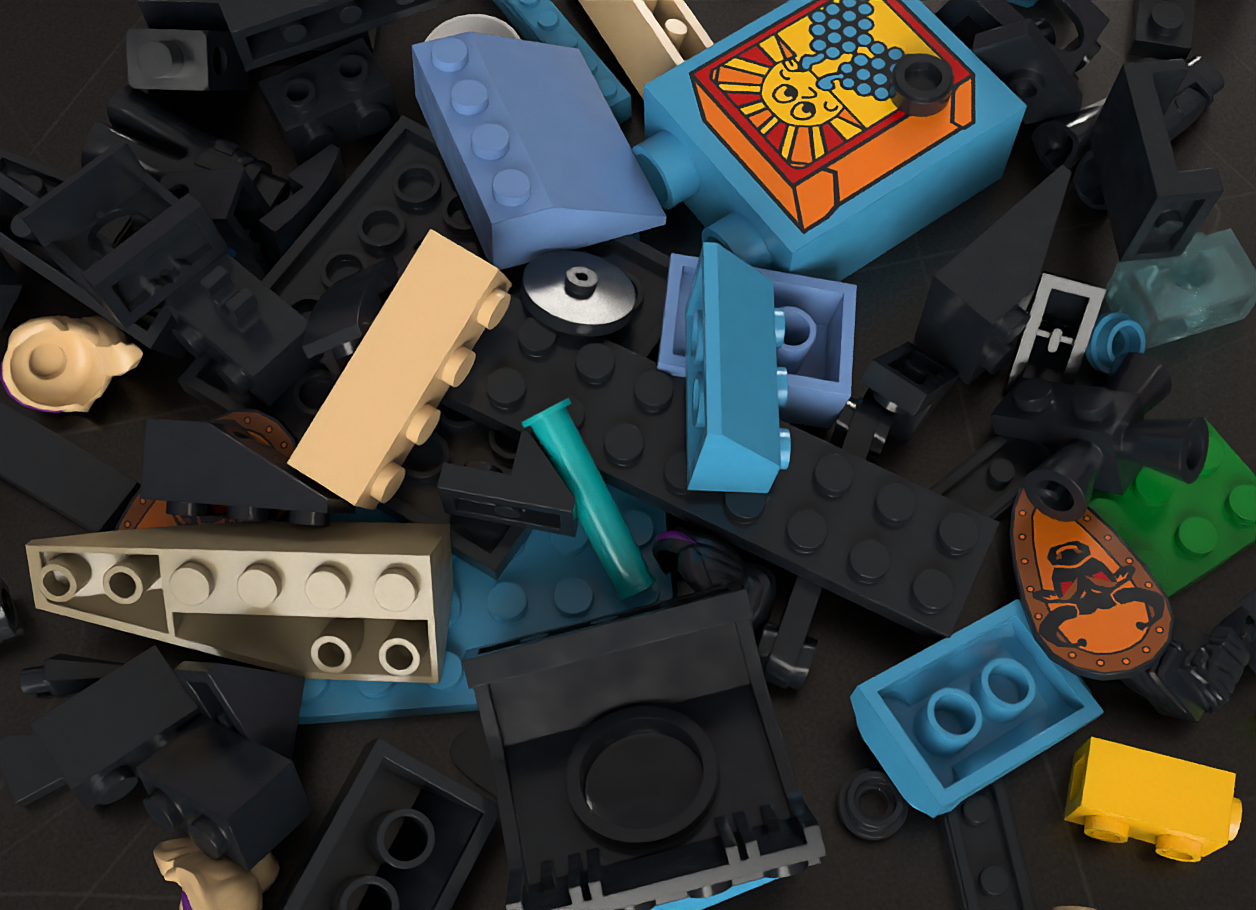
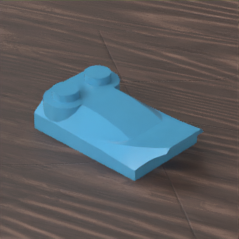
M1019 599L952 634L950 638L947 637L858 685L850 696L856 716V725L872 753L902 797L913 808L932 818L952 811L962 800L1086 726L1104 712L1091 695L1092 691L1082 678L1051 661L1037 644Z

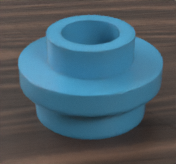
M1107 312L1098 316L1085 351L1090 365L1096 371L1108 374L1117 356L1127 352L1144 354L1146 345L1144 331L1137 322L1123 313Z

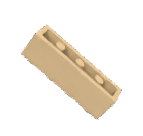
M578 0L643 100L645 84L714 45L684 0Z
M430 229L287 464L354 506L375 510L379 501L381 503L389 501L404 479L405 469L401 465L414 444H423L434 431L441 414L440 410L436 408L450 385L452 387L459 386L470 372L476 357L472 349L485 328L493 329L507 311L511 300V295L507 292L512 285L508 278L497 267Z

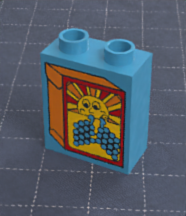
M789 0L645 84V140L634 146L632 151L661 207L669 210L684 202L704 225L705 229L701 235L702 244L703 242L718 243L751 267L840 282L1001 179L1027 105L920 0ZM922 53L936 56L946 62L953 72L954 84L949 102L937 114L927 117L911 116L900 111L890 99L889 85L893 68L902 58L912 54Z

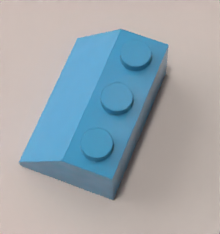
M703 242L685 307L687 490L768 493L779 470H786L788 468L791 453L789 429L779 428V407L783 408L786 404L788 373L786 367H777L776 347L781 348L784 341L785 311L783 308L774 307V285L772 280L720 244Z

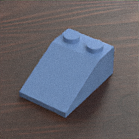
M671 253L669 259L656 370L671 376L686 377L685 307L699 258ZM753 267L773 281L774 307L783 308L785 311L784 341L781 348L776 347L777 367H786L788 393L785 406L783 408L779 407V420L831 429L841 410H843L851 397L857 285Z

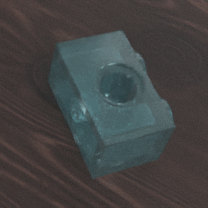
M1231 228L1205 235L1203 232H1196L1181 257L1118 262L1106 286L1107 290L1104 297L1112 312L1126 314L1142 327L1146 339V350L1245 319L1256 303V270Z

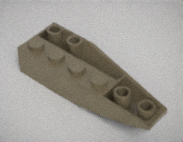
M288 521L199 524L35 539L25 545L35 608L266 669L305 676V679L439 683L442 678L454 587L450 524L330 521L329 526L290 524Z

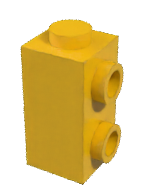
M1091 736L1073 756L1064 820L1084 825V833L1098 840L1125 843L1128 842V837L1156 844L1155 852L1163 857L1184 862H1198L1201 860V856L1205 857L1226 846L1228 840L1232 841L1236 837L1241 823L1242 803L1239 798L1233 797L1236 773Z

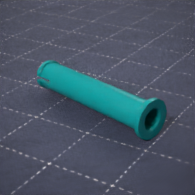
M567 398L520 423L523 428L531 427L545 456L575 498L577 518L616 591L617 599L624 600L647 589L657 579L651 573L566 408L572 404L570 399Z

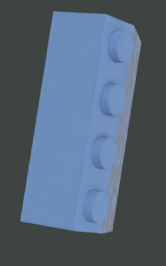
M465 32L411 45L416 99L490 264L503 270L528 263L548 252L571 251L666 224L667 216L579 49L476 32Z

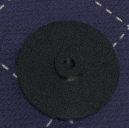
M553 251L534 258L526 266L520 286L522 302L537 320L557 331L583 337L608 335L624 327L632 315L636 300L634 286L623 271L600 257L578 251Z

